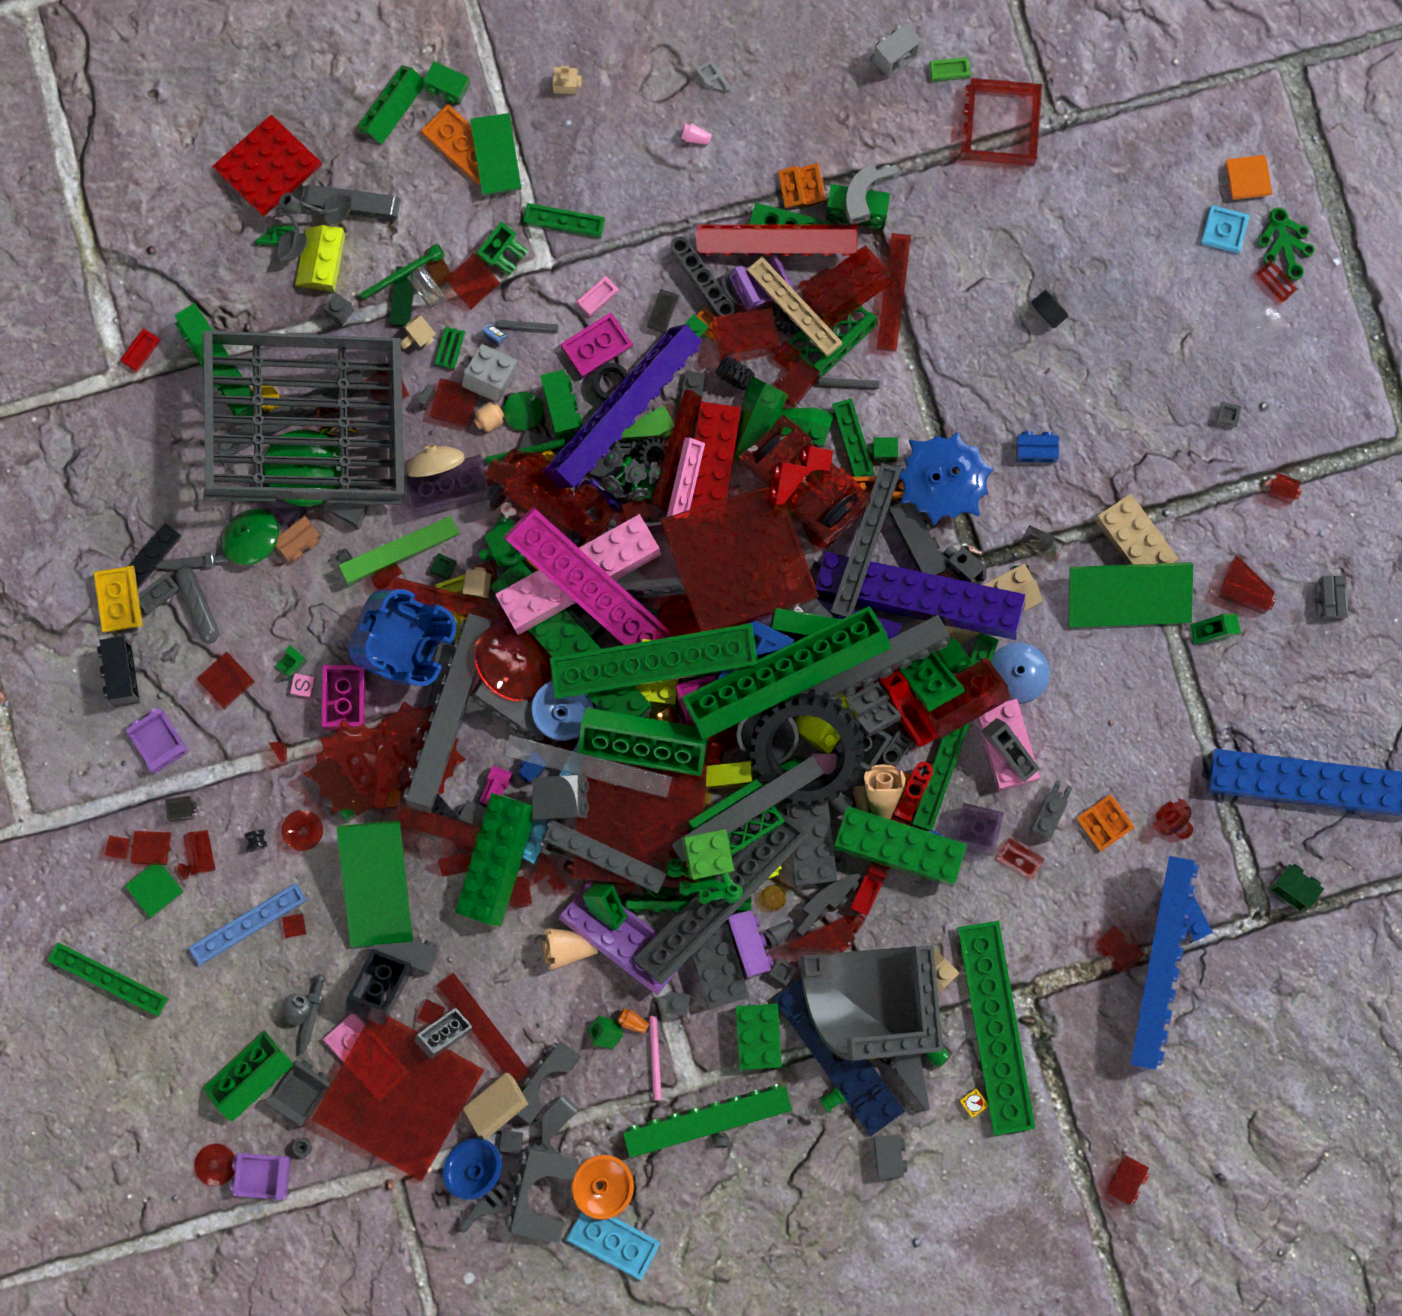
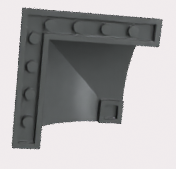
M934 945L800 956L803 991L811 1020L825 1045L839 1057L846 1060H862L943 1051Z

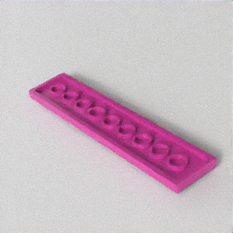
M534 507L504 536L513 547L622 644L640 643L642 639L657 640L675 637L672 631Z

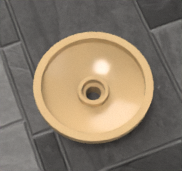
M436 444L427 445L424 447V450L415 454L407 463L405 473L411 477L438 474L458 466L465 460V456L462 451L456 448L436 446Z

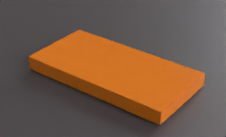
M447 104L420 132L479 185L480 177L471 124Z

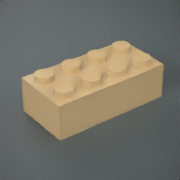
M1129 494L1097 516L1096 524L1126 565L1176 563L1179 560L1132 494Z

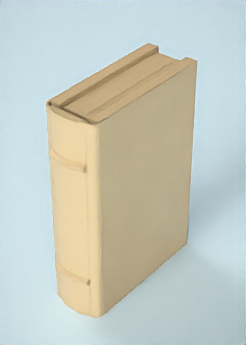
M506 1072L476 1098L471 1100L463 1109L477 1135L483 1136L486 1140L525 1108L528 1102L513 1076Z

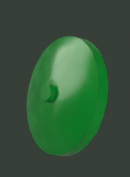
M308 429L292 430L279 436L329 438L320 432ZM270 445L266 456L340 458V448L337 446ZM264 464V474L269 476L340 477V466ZM268 484L273 488L338 489L340 487L336 485ZM283 499L288 503L298 506H315L328 501Z

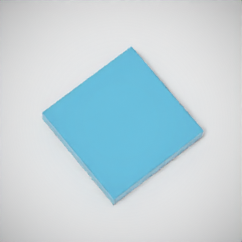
M1211 205L1200 244L1239 254L1250 215Z

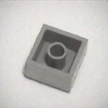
M907 23L902 27L900 25L892 31L889 37H883L876 43L873 61L885 76L890 78L919 56L922 40Z
M481 344L464 372L462 387L499 403L516 374L518 360Z

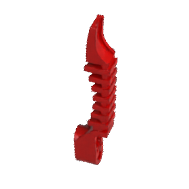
M920 762L915 766L891 820L905 825L910 824L913 818L912 815H914L933 774L931 764ZM922 768L926 769V774L923 777L920 776ZM912 786L917 787L920 790V794L917 796L910 794L909 788ZM871 862L867 875H865L852 903L851 910L861 913L866 917L868 916L881 888L882 880L884 881L887 875L886 872L890 867Z

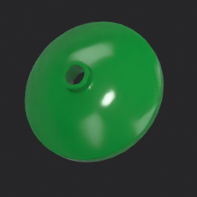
M249 509L239 513L227 524L223 532L222 548L225 555L232 562L239 565H252L262 561L273 551L278 542L279 525L276 519L263 509Z

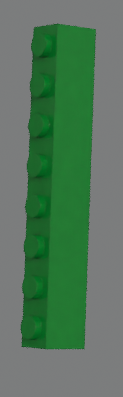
M780 1084L769 1086V1091L761 1093L760 1089L748 1092L749 1097L742 1099L740 1095L728 1098V1103L720 1105V1101L707 1104L708 1109L701 1111L699 1107L687 1110V1115L672 1114L667 1116L668 1120L659 1122V1119L647 1122L646 1127L639 1128V1125L627 1127V1132L623 1133L629 1156L630 1158L791 1112L793 1110L786 1086L781 1087Z

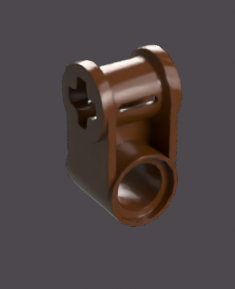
M430 248L426 249V251L424 252V255L428 253L427 251H428ZM443 258L439 261L431 260L426 263L428 273L435 288L454 281Z

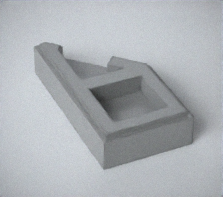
M712 59L695 69L696 74L706 88L725 92L731 91V87Z

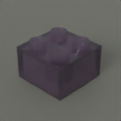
M963 803L955 841L967 844V851L993 857L1004 812Z

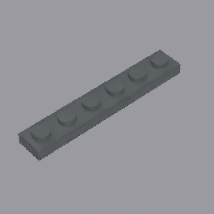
M553 820L544 837V841L657 894L667 875Z

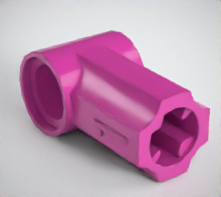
M493 765L487 778L488 783L479 803L487 806L491 793L502 795L509 786L513 773Z

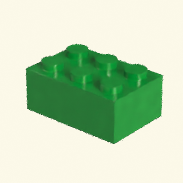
M831 184L826 220H829V222L834 224H840L841 222L849 223L845 210L848 186ZM869 190L865 196L870 212L869 220L854 225H858V227L861 225L869 226L870 229L874 230L885 229L890 193Z
M564 369L540 375L556 440L563 438L565 441L570 440L582 427L580 413H575V411H578L575 394H570V392H573L570 375H565Z
M778 1003L736 1006L739 1070L782 1068Z

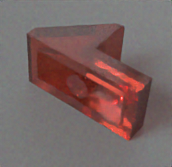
M539 854L534 884H538L549 876L550 879L547 881L554 891L558 889L560 893L567 889V886L545 854Z

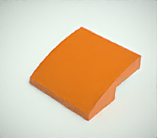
M1265 155L1226 159L1225 167L1229 178L1228 186L1232 200L1272 195L1271 180Z
M818 163L800 168L793 166L778 170L785 209L801 208L827 202L821 169Z
M1109 794L1076 818L1100 852L1135 828V825L1112 794Z

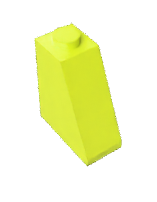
M747 761L705 766L703 778L706 787L743 788L756 780L759 773L757 770L753 771V762ZM764 781L763 783H761V784H762V787H764L765 785H767V783H766L765 781Z

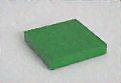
M156 860L125 885L150 918H153L184 893L159 860Z

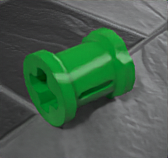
M836 1086L825 1097L818 1098L829 1114L841 1102H846Z

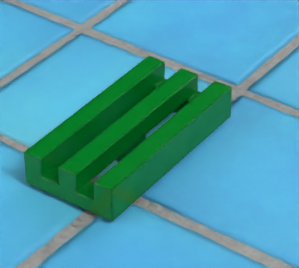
M448 326L445 327L435 361L436 366L455 370L466 334L465 331H459L456 328L452 329ZM449 333H451L452 335L445 355L444 362H441ZM456 335H459L452 363L448 364Z

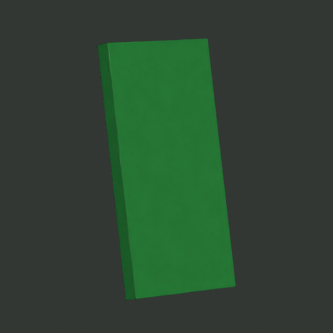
M1192 562L1069 567L1068 625L1070 628L1192 623Z
M400 820L337 826L350 947L413 942Z

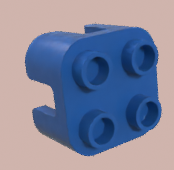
M378 590L368 597L349 642V655L357 666L396 684L411 686L429 685L438 677L442 665L431 661L437 645L450 644L454 639L456 621L453 614L437 604H422L415 601L416 594L408 590Z

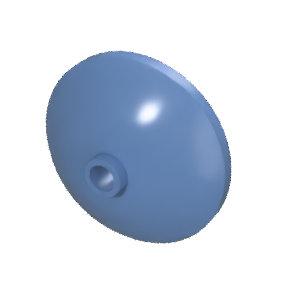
M1011 643L1000 648L993 655L988 670V679L994 692L1006 701L1017 699L1018 704L1027 703L1039 697L1047 687L1050 676L1049 665L1045 656L1037 648L1026 643ZM1017 668H1023L1024 673L1019 674L1017 672Z
M553 681L542 686L536 693L531 707L532 718L536 727L545 736L558 741H568L580 736L585 707L593 709V703L587 695L555 699ZM557 711H563L564 716H558Z

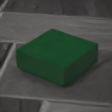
M438 553L430 573L449 580L457 565V561Z

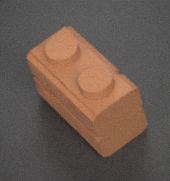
M303 516L279 535L276 547L288 562L292 560L295 562L303 556L302 552L306 549L316 547L320 543L319 539H321V536L309 520Z

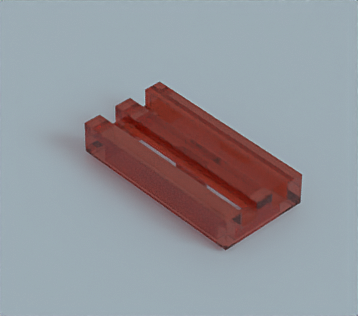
M1269 260L1256 273L1282 303L1298 290L1295 284L1272 260ZM1271 266L1292 290L1288 291L1268 268ZM1264 272H1265V273L1275 282V284L1286 294L1285 296H1283V295L1275 288V286L1263 275Z

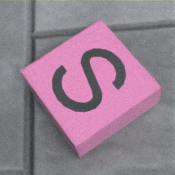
M294 673L290 694L311 698L315 677Z

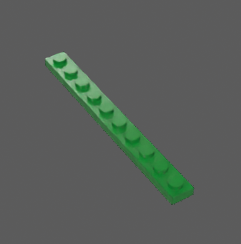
M982 633L978 635L970 658L972 663L968 665L961 684L965 692L956 698L932 766L933 774L920 800L912 823L913 826L930 832L933 830L999 639Z

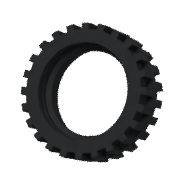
M809 689L808 693L800 692L763 710L750 741V758H753V771H758L757 779L760 783L765 781L768 784L786 773L775 760L772 751L773 736L777 728L785 720L799 715L814 716L826 721L838 732L842 742V756L839 764L827 776L814 779L787 796V798L792 799L791 804L798 805L799 801H805L806 806H812L813 801L819 800L821 805L825 804L829 797H832L833 800L838 798L842 790L846 791L850 787L851 781L855 780L864 752L863 731L859 730L860 722L858 718L854 719L852 717L853 710L849 706L846 709L841 706L842 700L838 697L835 701L828 698L830 693L823 692V696L815 694L816 689Z

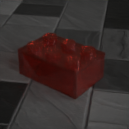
M772 308L716 316L712 319L711 327L718 362H721L724 357L736 360L778 352L780 344Z

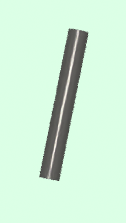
M498 320V328L558 332V324Z
M819 378V386L879 389L880 384L879 380Z

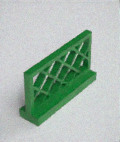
M844 290L817 314L823 321V316L826 313H835V321H825L824 323L827 326H835V335L843 342L841 347L827 358L819 348H809V338L804 335L805 333L802 330H799L786 343L797 356L815 371L819 378H822L878 325L877 317L872 312L869 313ZM844 297L849 302V308H838V302ZM849 312V321H837V313ZM852 312H861L864 317L860 321H852ZM849 325V331L846 334H837V326ZM806 339V348H797L793 345L797 340ZM809 352H820V358L813 363L809 359Z
M758 779L754 780L690 820L687 829L689 832L694 831L759 790L762 784ZM774 805L762 812L761 822L753 820L746 822L744 833L732 831L728 834L729 842L731 834L743 837L742 844L739 846L729 844L730 849H732L731 856L785 822ZM765 813L773 814L777 822L774 824L763 823ZM748 824L760 826L759 833L756 835L747 834Z

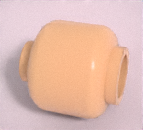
M488 402L475 411L476 418L473 421L479 430L483 428L486 432H491L503 424L502 418L505 416L497 403Z

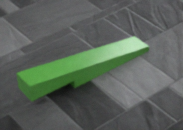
M449 516L340 564L339 567L348 585L351 586L384 569L388 570L460 535L452 517Z

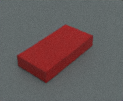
M143 328L120 361L138 373L161 340Z

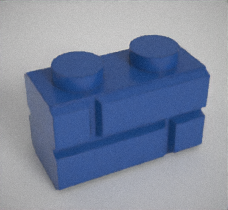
M1031 431L1021 432V435L1018 434L1016 438V462L1057 463L1059 459V435H1054L1053 432H1042L1041 435H1033Z

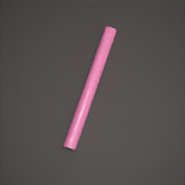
M649 1016L653 1101L662 1100L658 1021L657 1016Z

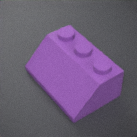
M752 911L731 915L727 921L746 979L771 972L770 967L773 966L770 954L766 955L764 947L767 944L764 935H759L757 927L760 926L757 914L753 915Z

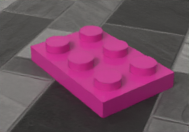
M610 312L561 343V347L583 379L600 366L632 348L633 344Z

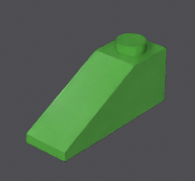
M663 405L636 420L630 428H626L621 433L623 436L619 443L641 442L643 439L663 438L666 440L674 435L676 425Z

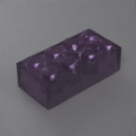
M481 454L465 458L458 466L438 474L423 477H411L404 474V486L414 519L488 500L487 494L490 487Z

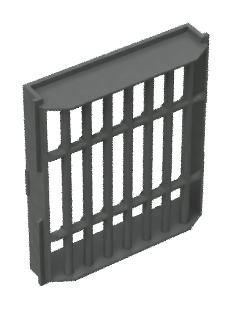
M204 330L202 333V343H204L205 487L203 500L275 502L276 499L329 500L330 503L401 505V500L405 494L401 338L317 335L315 333L282 334ZM212 344L253 346V358L214 357L212 355ZM261 346L338 349V361L267 359L261 357ZM346 349L388 351V362H348L346 360ZM213 365L253 366V377L213 376ZM261 366L338 369L339 380L262 378ZM346 370L387 371V382L348 381ZM213 384L253 385V397L213 395ZM261 386L338 388L339 400L262 397ZM347 389L388 390V401L348 400ZM213 404L253 405L254 416L213 415ZM262 405L339 408V419L263 417ZM347 408L388 409V421L348 419ZM213 423L254 424V436L213 435ZM262 425L339 427L340 438L263 436ZM348 427L388 429L389 440L349 439ZM213 443L254 444V455L213 454ZM262 444L340 447V458L263 456ZM348 447L389 448V459L349 458ZM214 462L254 464V475L214 474ZM262 464L340 466V477L263 475ZM348 466L389 467L390 479L350 478ZM214 482L254 483V487L214 486ZM263 484L341 486V489L263 487ZM349 486L390 487V491L349 490Z

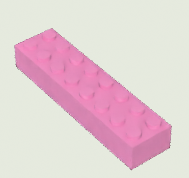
M640 514L579 547L615 581L661 556L660 548ZM540 570L495 594L517 635L576 603Z

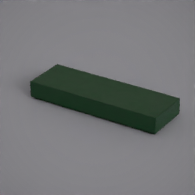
M396 266V271L400 270L403 267ZM417 269L394 282L390 326L404 327L411 321Z

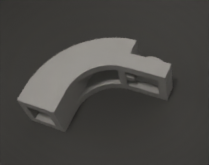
M873 163L855 175L848 187L845 203L846 216L850 226L869 220L870 212L865 196L872 187L897 179L898 170L896 165H884L879 170H876Z

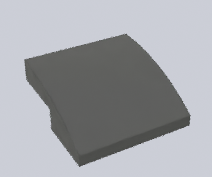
M879 682L845 699L847 707L849 706L853 710V718H858L860 722L859 727L867 737L896 723L902 716L889 701L890 695Z

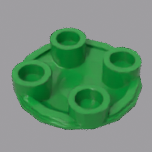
M526 391L517 392L511 395L504 405L505 419L514 430H530L542 421L543 405L540 399L533 393Z

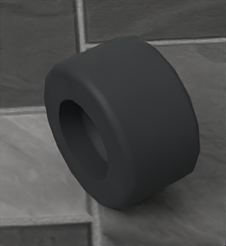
M1044 290L1031 301L1033 307L1052 328H1056L1068 317L1067 312L1047 290Z

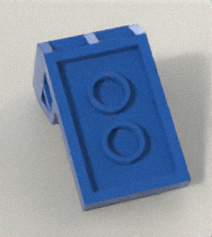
M758 621L751 623L753 625L754 638L758 641L756 644L758 657L769 655L794 643L793 639ZM729 670V671L721 672V674H720V676H719L718 679H720V678H722V677H724V676H726V675H728V674H730V673H732V672H734V671H733V670Z

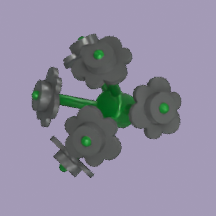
M614 447L606 455L603 464L610 470L621 466V472L616 478L612 475L604 477L602 479V487L617 499L627 497L628 501L634 500L638 502L649 495L648 488H638L637 484L640 483V480H644L647 474L649 484H653L659 478L660 468L657 467V462L651 463L650 470L645 469L644 464L632 461L631 457H626L623 463L624 453L618 447ZM625 480L632 482L633 492L627 493L622 489Z

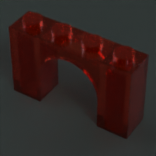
M399 803L394 817V821L400 820L401 830L416 835H418V832L436 836L454 843L456 847L472 852L474 851L480 828L432 812L430 814L409 808L402 803Z

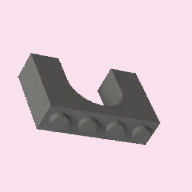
M526 1146L525 1152L522 1151L520 1156V1164H522L520 1173L517 1172L515 1177L516 1191L512 1193L510 1199L511 1213L507 1214L505 1220V1227H507L510 1234L560 1243L564 1221L560 1217L540 1214L531 1210L528 1204V1193L531 1186L543 1177L553 1176L573 1180L579 1161L575 1155Z

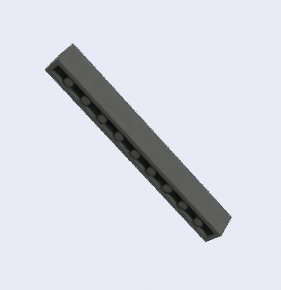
M468 614L467 620L463 619L461 623V638H457L455 641L454 650L456 652L454 657L451 656L449 659L448 668L450 670L448 675L445 674L441 686L444 688L442 693L437 695L435 705L438 706L436 712L432 711L429 719L431 724L430 730H426L424 733V748L419 749L416 761H419L418 766L413 768L410 780H413L411 787H407L404 793L406 806L431 814L492 630V620Z

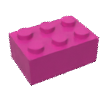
M323 665L322 727L324 730H366L367 670L357 665Z

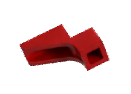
M804 446L799 455L801 466L783 462L777 463L772 473L774 484L769 491L770 503L784 504L808 473L815 470L830 471L833 450Z
M896 670L889 677L881 678L882 687L890 695L889 701L902 715L899 720L900 725L920 748L937 739L934 729L914 699L908 681Z

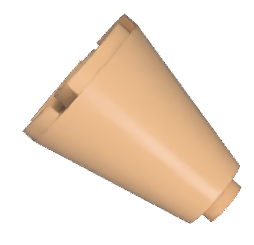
M875 765L871 767L869 772L866 771L864 775V785L871 814L891 820L905 786V775L901 770L900 772L896 771L894 766Z
M552 928L543 929L542 935H546V941H542L545 964H550L547 968L548 970L560 968L598 953V949L574 931Z

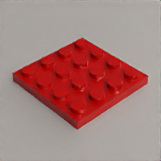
M271 114L212 166L221 177L264 217L279 204V199L283 194L292 193L323 164Z

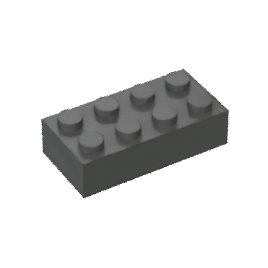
M454 1008L418 1033L414 1041L432 1060L469 1034L473 1026L457 1008Z

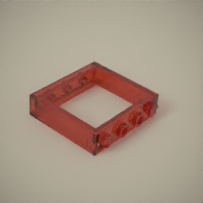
M971 78L970 84L965 87V97H968V103H964L963 115L967 116V121L963 122L962 134H965V141H961L960 153H964L963 160L1035 166L1038 149L1042 84ZM975 91L1032 96L1027 155L971 150Z

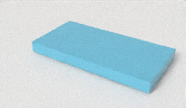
M582 1211L566 1239L570 1243L640 1281L661 1243L615 1217L595 1219L587 1216Z

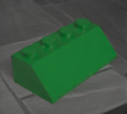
M264 1030L206 1083L202 1089L215 1107L229 1121L233 1122L268 1088L272 1087L283 1074L287 1073L294 1063Z

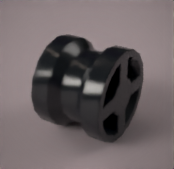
M255 830L244 834L245 839L248 841L247 851L268 847L267 842L264 840L265 830Z

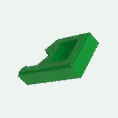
M273 225L264 235L255 240V244L278 247L281 236L288 231H294V227Z

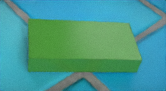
M969 57L929 61L931 82L971 78Z

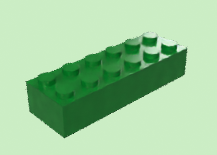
M193 303L174 315L177 320L174 324L204 369L202 333L204 330H213L197 305ZM212 344V355L214 357H230L223 345ZM213 365V376L243 377L235 365ZM213 384L221 396L253 397V391L249 385ZM227 405L233 416H254L253 405Z
M585 707L581 722L578 755L701 776L708 738L703 740L696 726Z
M491 793L455 913L488 925L502 926L534 822L532 819V804L505 795Z
M847 806L834 850L954 887L967 844Z

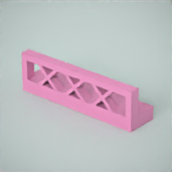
M692 438L684 439L667 513V520L669 521L678 520L679 518L687 519L705 446V443Z

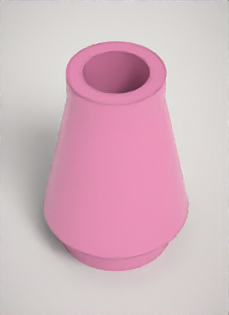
M692 123L685 124L681 139H684L685 142L705 145L709 144L711 138L710 133Z

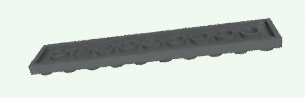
M779 812L785 822L742 849L732 859L734 871L728 873L732 882L742 888V898L736 903H729L723 898L703 904L698 900V893L634 958V961L662 985L809 837L802 828ZM774 817L768 824H774L777 822V819ZM717 874L715 876L716 880L723 883L721 876ZM714 888L707 889L710 892L718 891Z

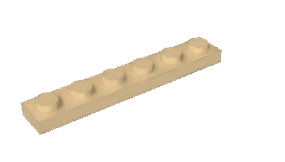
M763 257L747 269L748 274L827 358L842 346L843 342Z

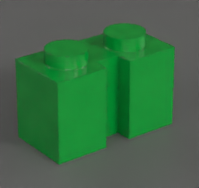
M433 61L423 83L428 93L435 96L442 94L447 102L461 104L470 86V79L462 73Z

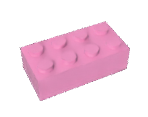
M1017 699L977 709L975 715L980 732L994 719L1002 720L1008 724L1035 761ZM981 732L998 792L1039 780L1040 776L1037 771L1026 782H1023Z

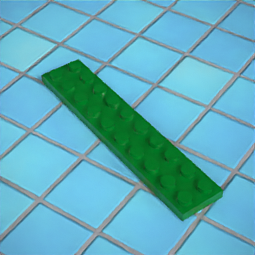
M521 561L518 566L508 568L490 585V588L497 594L533 573ZM566 609L528 629L552 657L601 649ZM636 687L587 695L600 710L641 717L653 706Z
M751 623L550 658L554 695L557 700L758 666L754 630Z
M999 921L958 927L993 1136L1036 1129Z

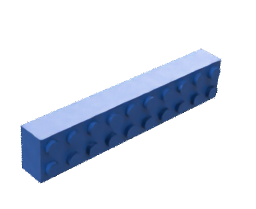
M1214 749L1210 753L1207 793L1402 817V771Z
M1169 856L1131 1059V1065L1156 1070L1158 1065L1162 1066L1165 1052L1161 1051L1162 1044L1165 1045L1167 1043L1169 1031L1165 1030L1166 1024L1171 1022L1173 1011L1169 1010V1005L1175 1000L1176 989H1173V984L1178 981L1180 969L1176 967L1177 962L1182 961L1184 948H1180L1181 940H1186L1188 927H1184L1185 919L1188 920L1190 918L1192 908L1188 906L1189 898L1192 899L1195 892L1192 880L1197 878L1199 865H1195L1196 860Z

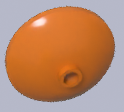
M596 1155L585 1160L577 1168L571 1185L572 1197L577 1207L584 1214L595 1219H609L620 1214L630 1203L634 1190L633 1177L629 1168L620 1159L610 1155ZM597 1182L602 1184L600 1189H596Z

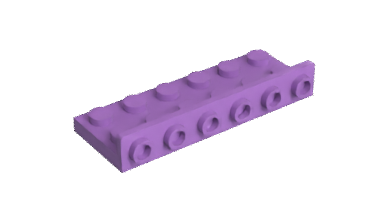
M588 881L583 890L561 913L558 919L658 995L680 967L662 985L634 961V958L659 933L625 907L623 909L627 915L626 920L617 930H612L588 910L583 898V894L593 884L591 881Z

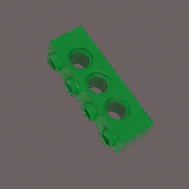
M756 202L749 223L766 225L765 223L771 220L776 225H832V222Z

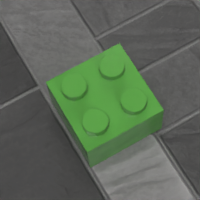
M726 829L681 837L689 879H698L734 871Z

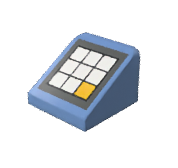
M493 324L482 329L484 337L499 347L508 336Z

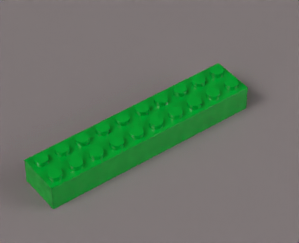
M868 606L759 659L758 666L738 669L683 696L682 700L700 736L704 740L891 649V645L885 629L871 607Z

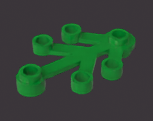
M1280 207L1274 208L1268 216L1270 225L1265 233L1259 237L1258 245L1262 248L1268 247L1271 242L1270 237L1276 228L1279 237L1271 251L1263 258V263L1266 266H1273L1276 262L1277 254L1283 247L1289 267L1286 272L1287 277L1291 281H1298L1303 276L1304 269L1300 264L1296 263L1291 245L1301 250L1304 257H1311L1315 248L1313 245L1306 244L1288 234L1286 227L1296 231V235L1300 239L1308 236L1309 228L1289 219L1285 209ZM1276 215L1281 217L1280 221L1275 219ZM1299 230H1305L1306 234L1302 235ZM1265 238L1268 241V243H1262L1261 239ZM1305 248L1311 249V253H1307ZM1271 257L1273 262H1268L1266 258ZM1291 271H1296L1298 276H1292Z
M673 858L668 862L666 872L669 876L677 878L685 875L689 877L688 869L680 859ZM728 872L718 874L721 876L723 883L717 881L715 876L712 875L693 879L698 881L697 883L682 881L679 887V892L683 895L700 891L698 900L703 904L723 898L729 903H736L743 895L742 888L732 882ZM714 888L718 891L710 892L707 889Z

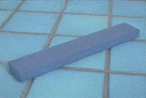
M295 883L193 944L188 949L198 966H201L307 902V899L298 884Z

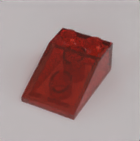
M842 917L789 943L786 948L789 952H835L837 950L844 952L852 948L855 937L845 917Z

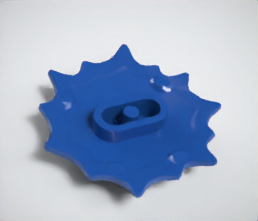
M958 432L948 439L941 438L938 435L928 441L910 439L909 443L912 452L905 460L906 469L899 476V479L904 483L901 503L915 504L918 512L926 513L929 516L933 526L943 516L953 519L961 513L979 516L978 502L981 497L988 495L987 478L994 470L983 462L978 447L968 446L963 443ZM952 470H957L959 473L953 474ZM938 475L940 479L935 481L932 476Z

